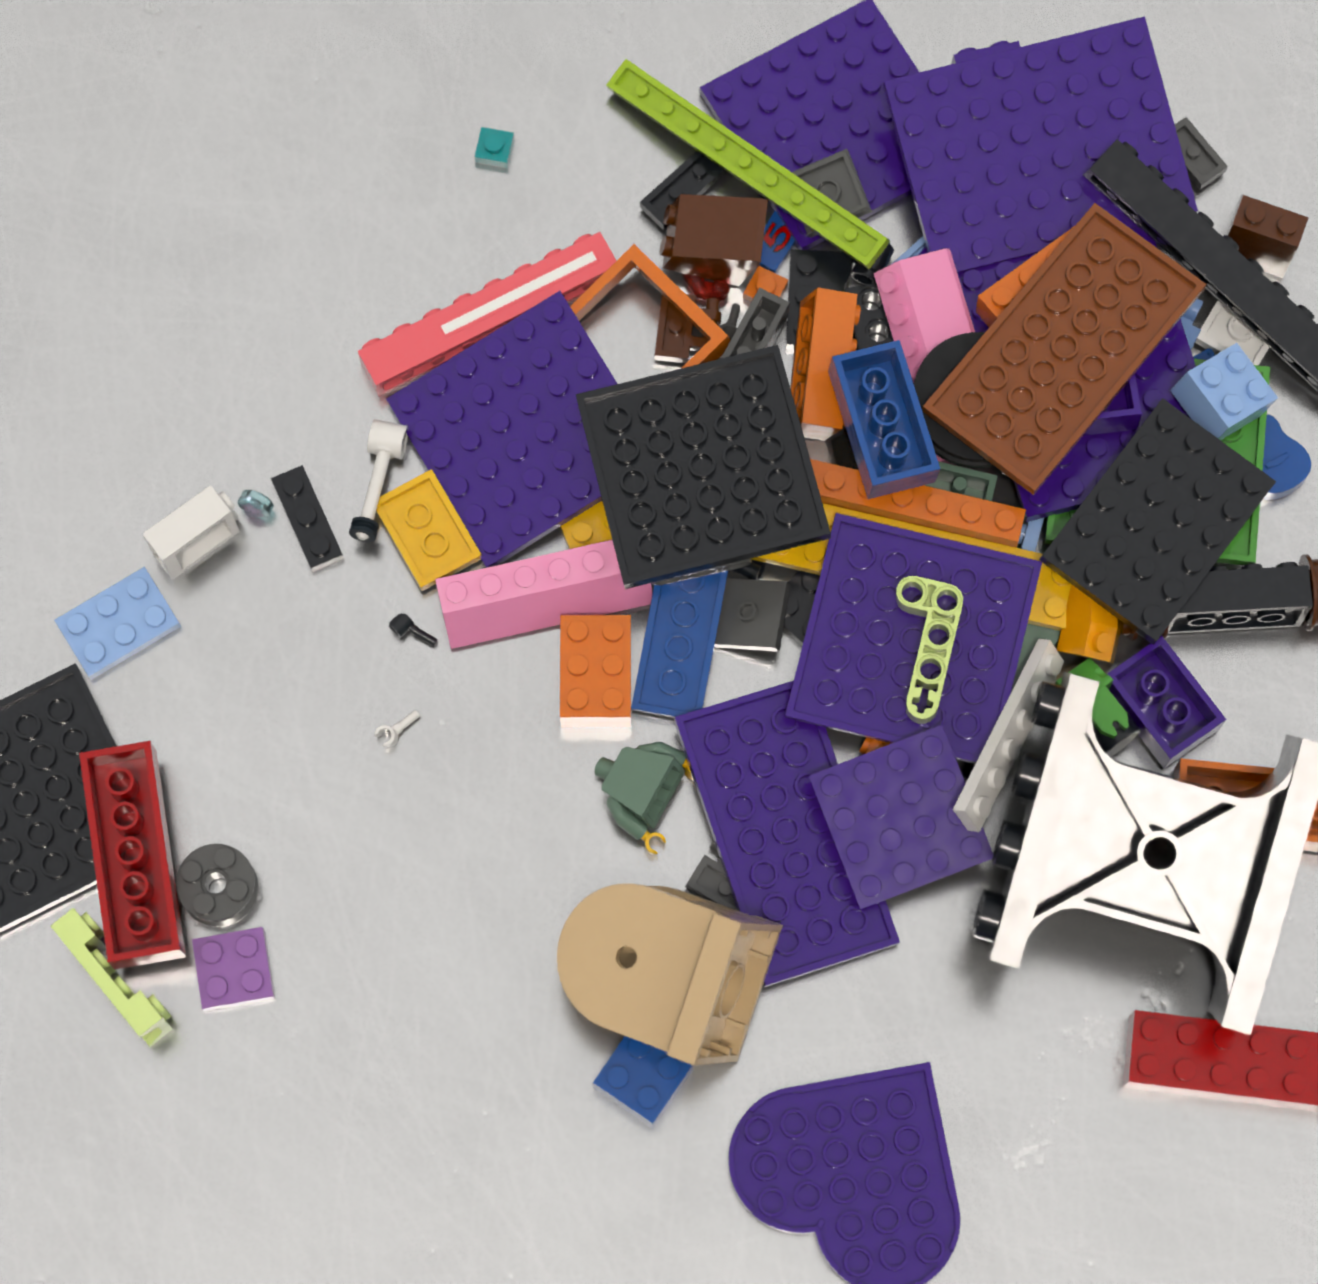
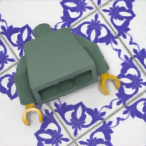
M654 742L639 745L637 748L624 747L615 761L605 757L600 758L595 766L594 773L595 776L604 779L601 791L608 797L606 806L617 825L636 840L642 839L645 850L652 855H656L658 853L650 848L649 840L656 837L663 844H666L665 837L660 833H650L647 829L648 827L655 828L684 773L690 780H693L685 753L666 743Z

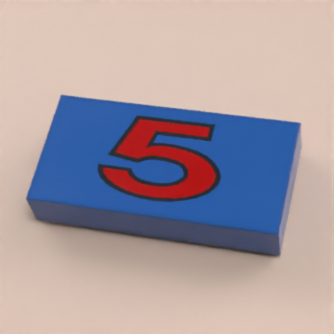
M776 210L765 225L761 263L759 264V266L773 273H777L795 245V240Z

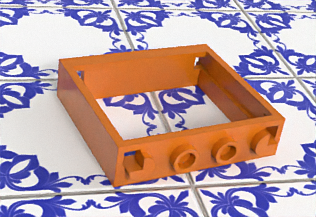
M635 244L570 306L580 321L635 267L709 340L681 368L717 360L725 352L731 341L729 336Z

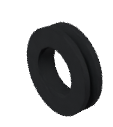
M970 332L951 337L936 346L926 356L918 369L913 383L921 409L982 337L984 332ZM923 412L936 455L950 463L967 468L994 466Z

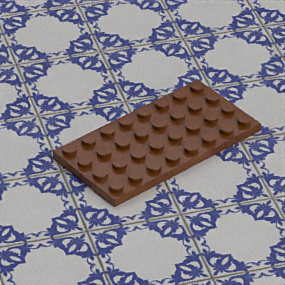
M1094 203L923 405L922 412L1034 495L1205 290L1206 283L1098 204Z

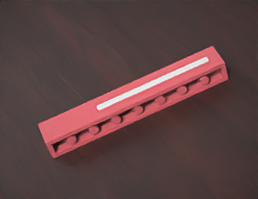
M601 232L594 235L585 234L576 239L573 245L563 250L555 249L544 256L543 260L533 265L528 263L518 267L513 275L503 280L500 278L491 280L482 290L472 295L470 293L463 294L456 298L452 305L442 310L440 308L433 309L427 312L423 319L413 324H402L394 329L391 335L381 340L380 338H375L366 342L362 349L358 351L360 363L378 397L430 372L558 291H561L568 303L579 298L617 260Z

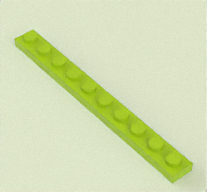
M625 59L606 84L610 91L867 269L872 267L890 243L888 238L629 60Z

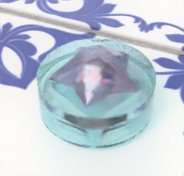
M254 490L242 491L237 501L238 506L251 518L266 519L274 507L268 497Z

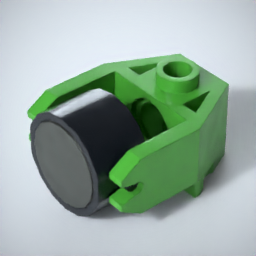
M1088 658L1068 673L1099 681L1092 707V726L1098 744L1110 758L1132 742L1139 735L1141 729L1109 691L1113 679L1103 672L1091 658ZM1062 677L1056 680V685L1060 686Z

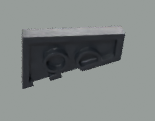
M791 249L788 290L790 306L787 317L786 349H795L800 301L817 287L844 292L852 270L850 266L853 261L852 257L838 251Z

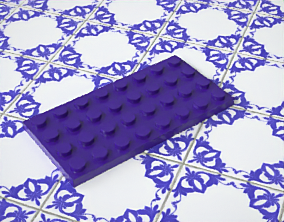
M793 681L674 717L673 720L737 910L783 925L763 983L764 988L900 943L886 900L860 910L809 775L835 766L838 762L825 727L785 718Z

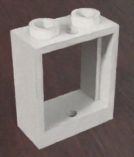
M210 485L142 535L153 556L169 577L174 580L238 534L240 531L235 521L239 519V516L234 510V504L226 493L222 491L218 494Z

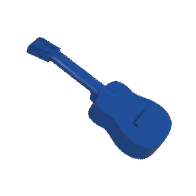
M1208 348L1193 358L1208 360L1215 356V353L1212 349ZM1267 415L1263 472L1274 479L1276 483L1264 499L1276 500L1290 495L1304 483L1311 470V459L1306 449L1300 443L1283 432L1277 419Z

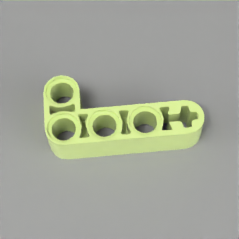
M908 576L903 578L897 586L896 602L902 611L926 617L907 696L906 712L913 722L925 724L931 722L938 712L961 616L963 595L952 584L918 576ZM915 587L921 591L922 597L917 602H908L902 596L903 591L906 588ZM949 595L956 600L957 605L954 609L945 611L938 606L937 600L941 596ZM935 629H941L948 634L949 639L945 644L936 645L930 641L929 633ZM927 663H933L939 667L941 673L935 679H927L921 674V667ZM922 688L928 689L927 705L932 707V709L926 708L924 713H918L917 706L912 703H919Z

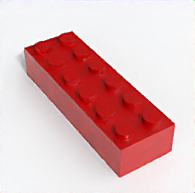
M144 741L79 753L108 963L116 970L186 957L155 747L151 741Z
M1134 1010L1129 1016L1123 1088L1318 1112V1032L1253 1025L1251 1035L1222 1027L1217 1020Z

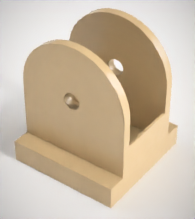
M629 883L615 884L599 889L587 896L569 915L558 942V974L570 1002L585 1018L594 1024L668 1052V1056L691 1065L737 1062L783 925L759 916L745 914L672 887Z

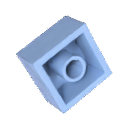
M1238 343L1233 344L1186 372L1170 390L1189 417L1219 440L1224 439L1260 417L1278 399L1277 395Z

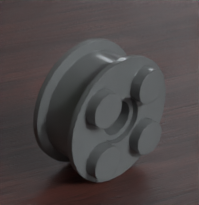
M209 844L197 848L184 859L177 872L176 891L178 898L191 917L201 924L210 927L233 925L249 914L257 900L259 890L257 875L244 854L231 846ZM218 878L226 880V886L221 892H209V886L213 880Z

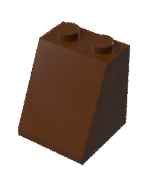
M680 194L672 205H667L663 222L668 227L667 235H664L660 245V255L664 256L662 268L740 286L761 263L768 200L763 198Z
M1241 195L1227 236L1238 244V251L1247 260L1252 258L1263 267L1264 272L1283 278L1298 249L1309 217L1246 195Z

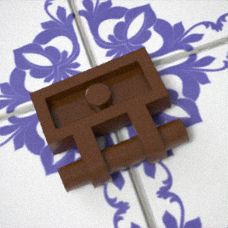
M686 294L696 304V295ZM662 295L654 355L655 360L687 363L690 351H699L709 340L703 334L702 337L692 336L693 324ZM707 298L706 308L700 309L717 325H720L722 313L719 311L720 300L717 298Z

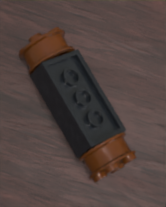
M1303 554L1300 557L1299 565L1296 562H1284L1276 565V567L1263 568L1261 564H1248L1242 566L1241 569L1228 570L1226 566H1213L1161 636L1166 639L1167 634L1300 627L1301 624H1303L1306 631H1312L1318 625V559H1311L1308 554ZM1121 621V634L1128 635L1131 641H1136L1139 634Z

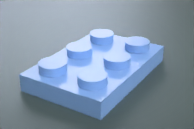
M145 566L54 620L90 680H93L181 627Z

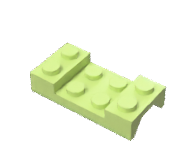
M72 908L50 926L140 1038L144 1039L149 1047L153 1046L173 1029L167 1022L171 1017L170 1013L153 994L148 998L141 991L135 994L120 976L113 979L111 975L116 970L108 963L105 956L101 954L106 949L105 944L100 940L104 937V932L87 912L80 916Z

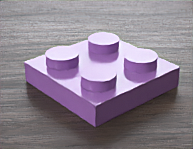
M263 927L192 939L203 1011L275 999Z

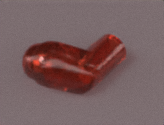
M682 273V277L692 293L699 300L706 301L707 298H717L722 302L730 292L728 282L723 279L708 282L702 277Z

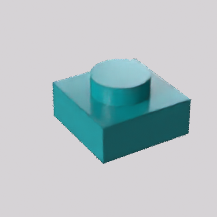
M481 127L474 156L475 163L508 168L514 142V133Z

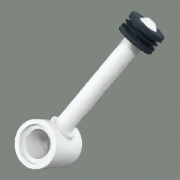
M376 419L372 422L367 452L375 454L376 459L361 516L352 519L349 535L358 541L373 542L376 540L379 524L374 521L388 464L390 459H403L408 441L406 430L408 431L409 426Z

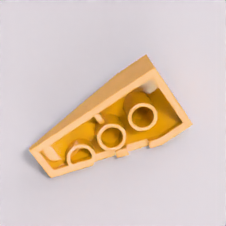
M1071 584L1067 601L1066 629H1061L1057 651L1114 664L1121 633V620Z

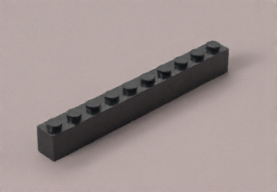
M1117 139L1088 169L1084 176L1182 267L1206 283L1205 288L1318 392V324L1313 321L1315 317L1312 312L1301 304L1297 306L1289 299V292L1283 285L1276 281L1272 283L1263 274L1264 269L1257 261L1252 258L1247 260L1238 251L1239 246L1232 238L1227 235L1221 236L1213 228L1214 223L1206 214L1200 211L1197 213L1188 205V198L1176 188L1172 190L1162 181L1164 177L1159 170L1152 165L1146 166L1137 158L1139 154L1133 146L1127 142L1121 143Z

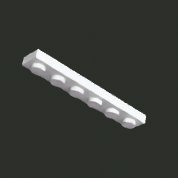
M1037 640L953 808V811L968 831L980 832L986 818L991 813V808L1000 790L1003 788L1015 760L1020 754L1029 731L1034 726L1031 723V718L1042 681L1053 684L1062 669L1064 660L1051 640Z

